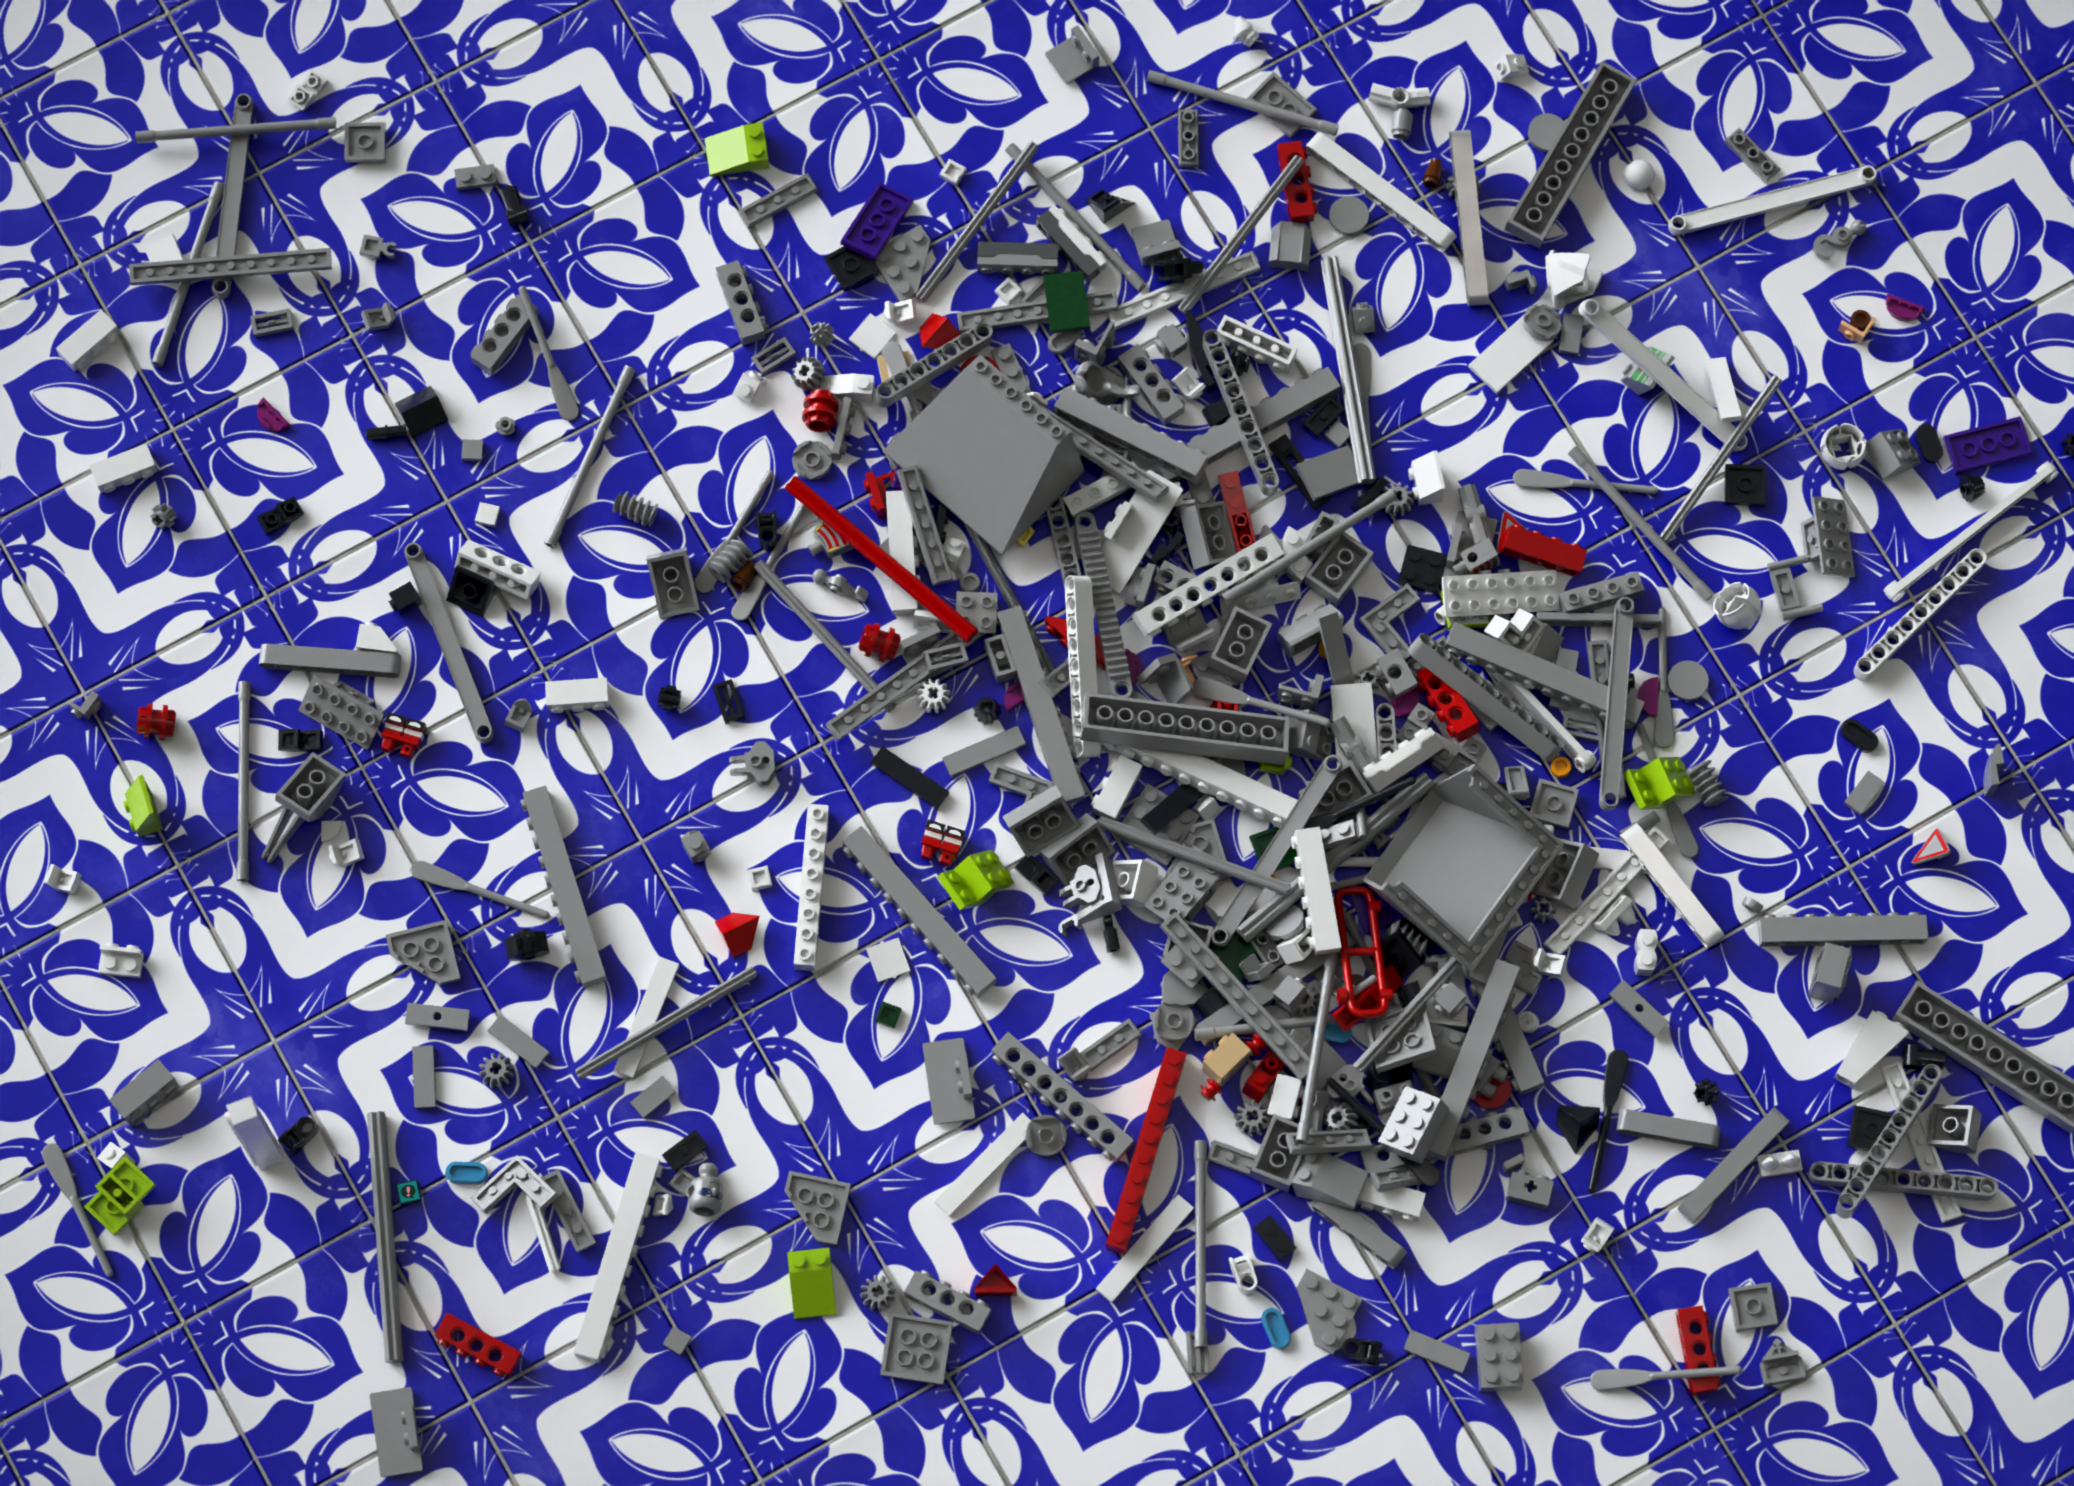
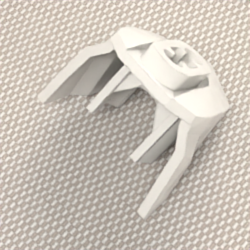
M1550 250L1549 255H1546L1548 289L1551 290L1555 310L1563 309L1572 302L1594 294L1603 273L1600 270L1587 268L1590 261L1588 254L1556 253L1555 250Z

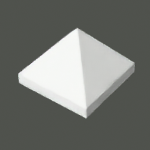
M671 1194L656 1195L653 1216L668 1215L673 1210Z

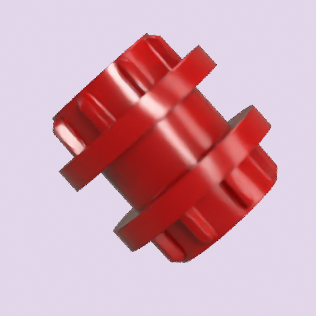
M816 389L811 391V394L804 399L805 409L802 413V420L807 428L813 432L824 433L830 431L831 427L837 423L838 416L836 412L839 410V401L828 390Z
M875 622L874 625L867 624L859 641V650L863 651L866 657H870L871 653L879 655L878 661L884 663L885 659L892 661L899 647L900 635L895 633V629L891 627L888 632L880 630V623Z
M148 703L147 707H140L138 709L136 732L144 734V739H149L150 734H158L159 740L164 741L165 737H172L174 735L176 712L168 710V705H163L162 710H154L153 703Z

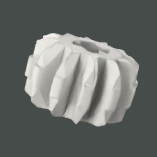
M928 679V685L922 682V689H917L916 691L919 695L916 697V701L921 702L920 708L927 707V713H930L931 709L938 713L939 707L945 710V703H950L948 696L951 695L950 690H946L947 684L943 683L940 685L939 679L935 683H932V679ZM930 694H937V698L934 699V697H932L931 699Z

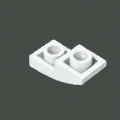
M310 69L300 85L297 84L287 101L305 111L321 93L329 80Z

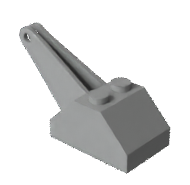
M313 752L276 793L275 801L283 805L284 808L261 855V859L265 860L268 857L267 862L271 864L304 820L311 822L323 816L333 804L344 784L346 773ZM292 814H297L292 823L289 825V827L283 834V836L280 838Z

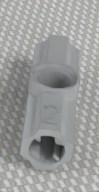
M1467 484L1458 488V494L1463 506V518L1466 526H1469L1474 545L1488 537L1492 541L1486 523V511L1484 505L1480 503L1475 484Z
M1343 716L1331 723L1329 727L1340 743L1339 747L1344 756L1352 761L1362 777L1363 772H1365L1363 769L1372 761L1365 751L1366 747L1363 741L1354 733L1347 719Z

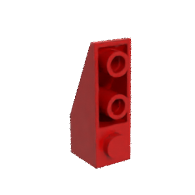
M1271 1048L1247 1079L1242 1089L1243 1094L1255 1100L1258 1104L1275 1082L1277 1074H1280L1285 1067V1063Z

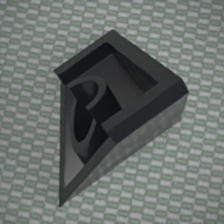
M1103 189L1086 199L1103 224L1135 204V202L1108 194V192L1105 193Z
M1558 1105L1556 1124L1575 1154H1577L1597 1129L1600 1107Z

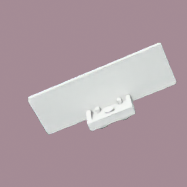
M1148 470L1147 473L1169 487L1168 493L1155 503L1136 490L1129 503L1124 501L1123 505L1119 504L1115 510V518L1112 522L1109 521L1104 529V532H1106L1104 536L1107 539L1102 546V552L1104 553L1107 574L1109 575L1110 588L1119 594L1126 587L1183 493L1181 487L1152 470Z
M1510 569L1498 570V573L1492 574L1491 570H1484L1474 575L1442 577L1445 617L1516 613L1519 608L1528 613L1560 610L1556 570L1510 572Z

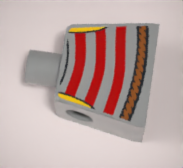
M824 522L813 530V536L816 541L807 546L813 556L824 551L829 559L855 549Z
M1488 537L1461 552L1462 560L1453 564L1452 567L1456 575H1461L1467 571L1469 575L1479 574V571L1490 570L1501 564L1498 554Z

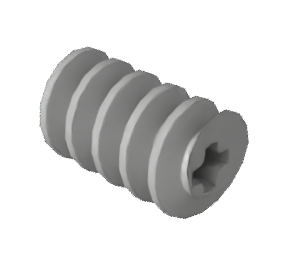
M626 491L624 495L621 492L617 495L612 511L613 513L619 512L620 516L627 514V519L631 520L634 518L636 523L641 521L643 526L649 524L650 527L656 518L658 504L651 508L650 500L644 505L643 497L636 501V494L629 498V491Z
M734 539L730 542V545H727L719 553V556L714 558V562L712 561L708 564V568L716 579L725 583L723 577L730 579L731 574L729 571L735 574L737 570L734 566L741 568L740 560L746 563L748 559L745 555L752 557L753 553L745 543Z
M1711 760L1696 765L1689 773L1691 778H1695L1693 784L1698 785L1696 790L1702 792L1700 798L1705 800V807L1718 805L1729 797L1722 796L1726 789L1719 790L1723 783L1715 782L1719 775L1711 774L1715 767L1708 768V765L1712 762Z
M1400 919L1393 923L1383 939L1400 929L1422 958L1428 948L1429 939L1421 942L1422 934L1414 937L1415 930L1412 929L1407 932V924L1400 927Z

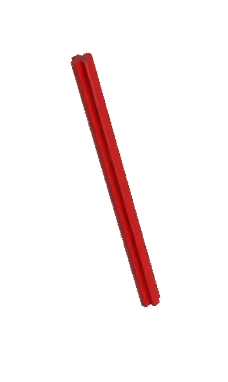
M794 476L786 485L785 489L966 643H969L977 634L978 630L975 626L801 479Z

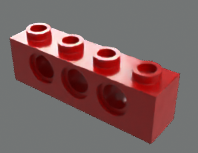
M1302 141L1280 143L1277 146V155L1281 173L1295 155L1300 156L1304 160L1303 165L1284 188L1289 222H1313L1314 216L1318 212L1316 202H1312V196H1314L1313 184H1309L1308 177H1311L1310 166H1306L1305 159L1308 158L1307 149L1302 147ZM1300 180L1302 184L1296 185L1293 181ZM1303 198L1306 202L1299 203L1296 200Z
M1427 668L1417 672L1419 691L1426 694L1429 706L1436 709L1439 721L1446 724V730L1451 738L1454 737L1460 743L1480 733L1479 721L1458 692Z
M1703 1305L1677 1309L1675 1315L1686 1370L1697 1369L1701 1366L1714 1368V1365H1717L1715 1352H1711L1710 1345L1713 1344L1711 1332L1707 1331L1706 1324H1709L1707 1311L1703 1310ZM1690 1326H1698L1700 1333H1691ZM1695 1346H1701L1704 1350V1354L1697 1355L1694 1352L1693 1348ZM1720 1376L1687 1378L1691 1396L1715 1393L1718 1390V1386H1721Z
M446 1313L434 1334L436 1339H438V1344L445 1348L451 1346L457 1349L456 1353L464 1358H467V1356L474 1358V1363L483 1368L486 1365L493 1368L492 1372L502 1378L505 1375L509 1378L512 1376L523 1356L519 1350L449 1313ZM456 1333H464L465 1336L462 1341H454ZM475 1343H482L483 1348L480 1351L475 1352L472 1350V1346ZM499 1352L502 1354L501 1359L496 1362L491 1361V1355Z

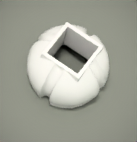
M1843 423L1840 427L1837 424L1832 426L1824 433L1820 442L1823 459L1829 466L1839 470H1845L1846 467L1851 469L1857 466L1866 454L1867 444L1864 441V434L1852 424ZM1848 442L1851 455L1836 458L1833 445Z
M1735 582L1726 586L1719 592L1721 597L1715 598L1713 604L1718 620L1726 627L1733 629L1750 630L1763 612L1758 593L1746 583L1742 584L1741 582Z

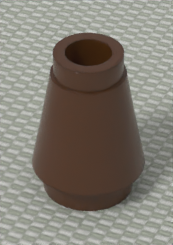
M1431 159L1422 177L1424 187L1434 190L1441 185V160Z
M747 561L732 575L730 583L735 589L744 591L749 588L756 572L754 568L755 563Z

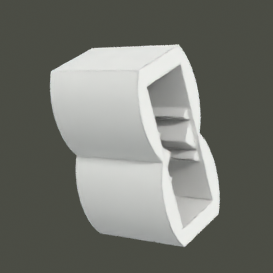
M1640 929L1634 944L1637 954L1634 960V972L1636 975L1651 976L1657 963L1655 948L1658 942L1656 930Z

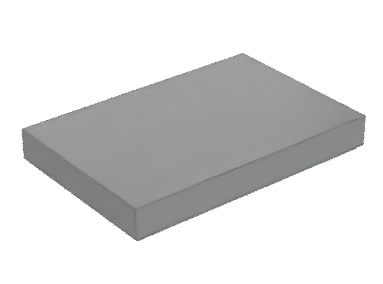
M1275 72L1247 97V99L1311 118L1317 113V108ZM1262 114L1290 139L1303 127V125Z
M1348 445L1297 463L1295 466L1313 501L1359 485L1354 456Z

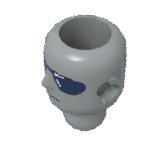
M703 1163L698 1169L700 1177L695 1178L691 1182L686 1195L689 1197V1209L694 1214L713 1216L721 1210L723 1184L719 1179L715 1178L718 1174L717 1166L713 1163Z

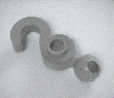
M1858 219L1851 224L1849 229L1840 226L1834 230L1832 236L1828 234L1818 236L1813 244L1815 255L1821 259H1829L1830 252L1822 250L1820 244L1827 243L1839 248L1847 247L1854 234L1862 235L1865 233V222Z
M817 569L812 574L813 581L816 584H827L830 587L829 590L835 594L845 593L849 597L861 602H865L869 595L868 591L859 585L856 589L846 582L847 579L839 574L830 577L823 569Z

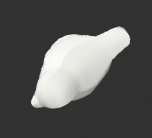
M1238 16L1235 19V32L1232 39L1234 41L1240 40L1244 45L1250 47L1260 35L1256 33V30H1253L1251 23L1246 21L1245 18Z

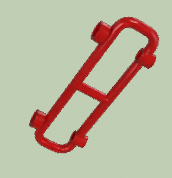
M1343 887L1337 890L1333 900L1342 947L1340 953L1345 988L1337 989V1004L1347 1005L1349 1011L1359 1018L1381 1017L1388 1011L1389 1001H1393V990L1387 989L1377 918V913H1381V902L1375 901L1373 893L1365 887ZM1360 894L1367 899V913L1369 914L1373 947L1348 948L1342 897ZM1374 955L1381 1007L1378 1009L1361 1010L1356 1007L1349 956Z

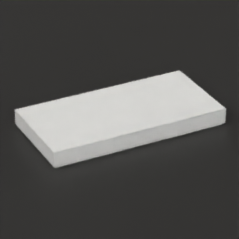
M1522 316L1475 358L1468 367L1497 395L1543 353L1554 340L1542 341L1532 337L1523 326Z
M1372 683L1331 685L1333 722L1345 716L1354 733L1363 741L1366 747L1365 751L1371 758V761L1377 764L1378 755ZM1334 736L1335 753L1341 758L1343 766L1350 762V760L1344 756L1339 747L1340 743Z

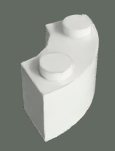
M1288 526L1281 541L1280 547L1285 553L1281 558L1301 547L1306 536ZM1304 556L1286 567L1284 571L1293 582L1298 581L1301 585L1313 563Z

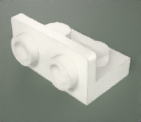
M115 943L100 945L99 974L141 978L144 953L138 946L127 945V948L118 947L119 945Z

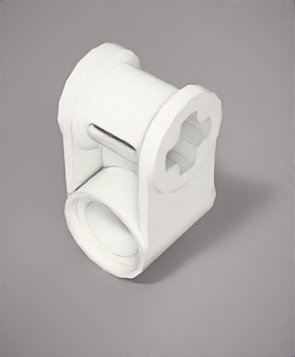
M1246 1252L1241 1257L1228 1258L1239 1291L1243 1295L1253 1294L1257 1289V1277L1249 1252ZM1244 1280H1251L1254 1285L1246 1288L1242 1285V1282Z

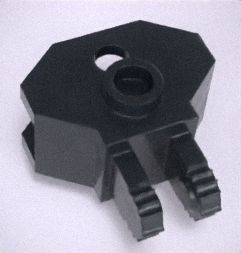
M1183 254L1171 255V259L1157 260V264H1164V275L1158 276V280H1172L1173 283H1185L1184 279L1192 278V274L1202 273L1204 269L1201 262H1192L1191 258H1183Z
M522 929L513 936L504 939L509 961L531 960L550 953L545 931Z
M1373 1061L1367 1067L1366 1080L1373 1090L1394 1084L1395 1081L1404 1082L1411 1080L1412 1082L1413 1074L1402 1071H1412L1414 1068H1412L1411 1062L1378 1073Z

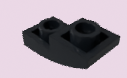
M295 497L276 504V508L258 515L257 520L268 536L304 515V512Z

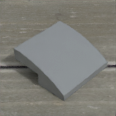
M2001 744L1995 745L1985 766L1983 780L1985 796L1993 795L2000 784L1998 772L2004 764Z

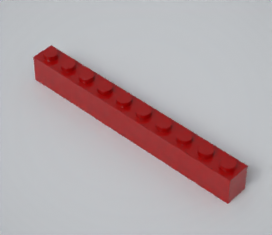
M1166 1048L1106 1242L1105 1249L1123 1255L1127 1252L1186 1061L1187 1053Z

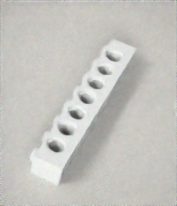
M1270 533L1137 611L1132 618L1144 638L1149 635L1154 637L1162 632V627L1166 625L1171 627L1179 622V617L1183 615L1188 617L1195 613L1196 607L1209 605L1213 602V597L1217 595L1221 597L1223 593L1230 590V587L1240 585L1247 580V577L1256 575L1264 570V567L1280 560L1285 553L1273 534ZM1256 553L1263 554L1265 561H1259L1256 558ZM1239 563L1246 564L1248 571H1242L1239 568ZM1222 573H1228L1231 581H1225L1222 578ZM1205 583H1211L1214 591H1208L1205 588ZM1188 593H1194L1197 601H1191L1188 598ZM1171 603H1177L1180 611H1174L1171 608ZM1160 613L1163 620H1155L1153 614Z
M808 804L794 970L815 971L829 805Z

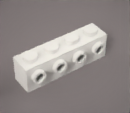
M1224 315L1217 329L1222 336L1226 348L1229 346L1235 349L1236 352L1249 355L1260 364L1266 363L1271 365L1278 372L1284 371L1288 373L1297 356V347Z

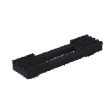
M1286 434L1269 444L1268 448L1288 472L1314 511L1331 500L1330 495L1315 501L1312 500L1303 481L1286 459L1291 455L1297 463L1305 461Z

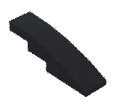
M1188 310L1186 311L1185 321L1189 349L1201 382L1206 385L1205 390L1208 394L1215 390V382L1208 372L1212 369L1202 346L1204 333L1191 311Z

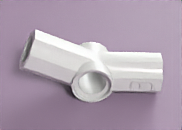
M1373 83L1368 101L1390 106L1393 110L1397 111L1400 108L1429 106L1430 93L1428 87L1416 89L1398 87L1394 89ZM1401 97L1404 101L1398 102L1395 98Z

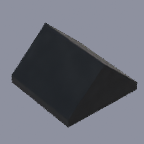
M431 386L394 403L412 438L449 421L437 394Z
M457 565L446 601L483 617L497 591L495 582Z

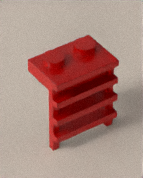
M873 471L865 473L866 480L863 481L866 493L869 492L870 507L872 511L875 510L878 519L887 515L886 489L883 480L890 478L893 484L895 471L877 477L874 476Z

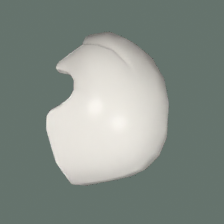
M1636 160L1625 167L1623 178H1625L1629 187L1643 190L1652 185L1655 179V172L1647 161Z

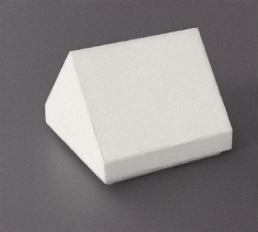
M1206 795L1192 810L1199 814L1203 821L1212 819L1221 808L1215 798Z

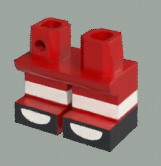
M388 712L386 725L381 734L383 738L382 750L393 753L395 745L402 746L400 755L411 759L415 750L419 751L427 731L426 724Z
M928 820L921 842V858L932 861L933 855L936 852L942 854L939 861L940 864L950 867L954 858L957 859L965 839V831L951 826H947L946 829L945 824Z

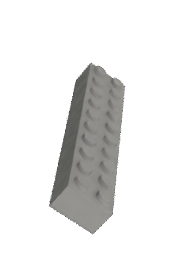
M1603 61L1600 63L1508 219L1505 227L1507 232L1540 249L1634 89L1636 79Z
M1086 692L1082 704L1080 740L1284 765L1288 754L1290 717Z
M1916 981L1892 1018V1021L1900 1022L1914 1035L1936 1049L1945 1051L1947 1056L2070 1134L2074 1130V1079L1921 982Z

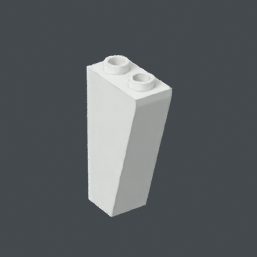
M1872 1010L1833 1078L1852 1088L1905 1039L1909 1031L1900 1022H1892L1887 1019L1888 1017L1884 1013Z

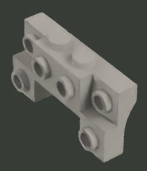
M1418 702L1396 735V742L1400 744L1406 739L1411 741L1415 738L1414 734L1422 728H1425V730L1429 729L1428 726L1436 713ZM1435 732L1445 748L1443 752L1428 762L1437 772L1442 771L1451 777L1475 763L1477 764L1487 750V746L1470 737L1460 748Z

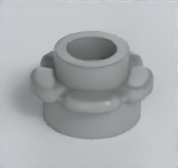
M501 417L496 422L495 427L500 435L509 436L515 431V421L511 418Z

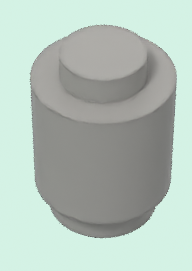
M1400 108L1393 113L1391 132L1396 139H1408L1411 134L1413 114L1408 109Z

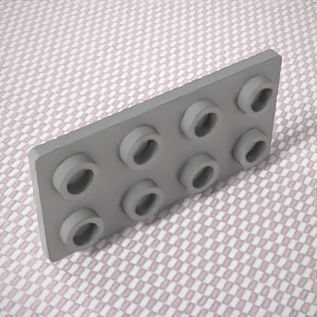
M1817 496L1812 497L1814 517L1801 523L1805 555L1808 556L1809 562L1820 559L1821 573L1823 575L1855 577L1845 501Z
M1458 511L1443 576H1456L1452 565L1462 560L1461 552L1474 546L1469 526L1467 527L1462 511ZM1487 517L1486 523L1491 535V542L1493 543L1498 520ZM1467 571L1461 575H1469V573Z
M317 675L312 678L299 707V712L365 749L370 748L385 715L373 707L375 700L342 681L331 684Z
M1196 846L1192 847V849L1205 853ZM1182 859L1144 903V908L1163 921L1168 919L1174 912L1183 920L1192 921L1214 895V884L1223 873Z
M956 1038L923 1043L922 1047L934 1124L975 1119L964 1039Z
M406 1387L371 1393L370 1402L380 1476L384 1478L423 1471L412 1388Z

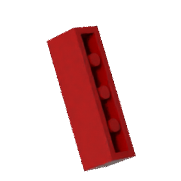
M1510 525L1505 530L1500 553L1573 577H1577L1582 572L1587 550L1583 549L1581 545L1575 543L1568 544L1557 537L1549 538L1543 536L1544 534L1539 531L1531 532L1525 530L1520 525Z

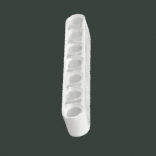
M1637 823L1619 835L1626 848L1706 948L1711 947L1724 937V933Z

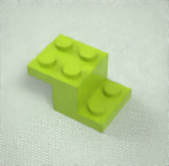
M1679 757L1657 758L1640 769H1629L1623 773L1639 810L1661 809L1678 798L1691 797L1696 794L1694 784L1685 771V764Z
M992 849L969 855L955 869L942 872L937 877L960 911L982 905L998 890L1009 888L1014 884L1009 871L1004 868L999 861L998 855Z
M124 1156L98 1182L95 1187L99 1192L84 1208L108 1231L116 1236L144 1207L141 1200L156 1185Z

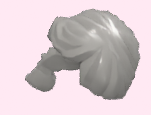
M1086 361L1079 365L1076 370L1075 386L1082 394L1088 397L1099 399L1111 395L1124 398L1139 396L1141 393L1140 386L1137 384L1124 389L1113 383L1108 378L1104 369L1094 361Z

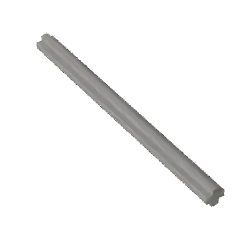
M1327 256L1320 262L1359 485H1369L1374 483L1376 476L1339 260L1337 256Z
M1425 772L1416 778L1415 784L1401 790L1365 820L1367 838L1365 840L1358 839L1357 841L1334 847L1325 854L1328 874L1434 787V782ZM1298 877L1290 883L1288 895L1278 893L1237 927V932L1246 942H1249L1304 896L1303 889L1299 888Z
M384 1111L367 1113L384 1355L386 1363L403 1362L386 1117Z

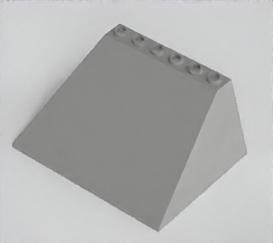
M979 355L964 368L883 450V453L902 469L917 465L924 488L1001 555L1085 472L1071 432L982 355Z
M1475 763L1434 785L1427 792L1362 881L1472 972L1564 844Z

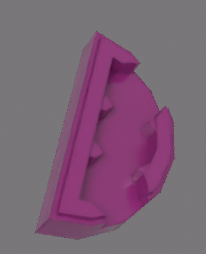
M1890 294L1886 296L1885 304L1887 311L1899 321H1913L1920 317L1925 309L1923 306Z
M264 397L260 400L257 418L264 428L269 431L280 432L291 427Z
M1125 649L1131 683L1134 686L1138 682L1137 676L1142 673V663L1135 653Z
M1658 677L1644 681L1637 693V699L1644 701L1642 711L1647 716L1653 718L1657 716Z
M1019 682L1012 684L1004 696V707L1007 713L1025 702Z
M1418 687L1388 703L1394 708L1395 717H1405L1411 714L1420 701Z

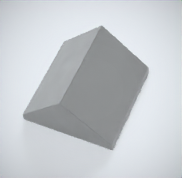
M1543 623L1545 627L1527 653L1553 663L1564 637L1547 623Z

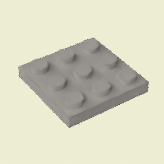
M1147 783L1122 823L1153 834L1140 821L1142 817L1168 797V795ZM1187 808L1157 833L1156 836L1182 845L1193 824L1200 818V815ZM1114 834V836L1166 868L1175 856Z
M1426 1004L1376 1057L1374 1063L1378 1073L1438 1054ZM1405 1007L1388 1012L1381 1017L1365 1020L1370 1046Z
M890 1312L880 1376L943 1386L953 1322Z

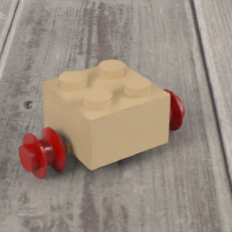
M1234 1033L1229 1037L1225 1035L1218 1042L1219 1046L1215 1051L1211 1049L1203 1057L1205 1060L1203 1061L1202 1071L1210 1079H1207L1208 1085L1206 1087L1200 1086L1202 1089L1200 1093L1206 1100L1216 1101L1215 1095L1217 1093L1222 1095L1221 1087L1249 1060L1250 1056H1261L1260 1050L1262 1048L1268 1049L1266 1043L1259 1035L1252 1034L1253 1040L1251 1042L1246 1040V1044Z

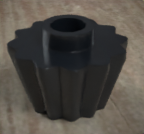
M1962 475V478H1960V493L1966 502H1973L1985 492V483L1980 476Z
M983 697L976 702V706L973 708L975 711L974 716L978 718L979 722L982 721L984 724L989 722L992 724L994 720L999 719L998 715L1001 714V705L997 703V700L991 699V697ZM989 708L991 711L985 712L983 710Z

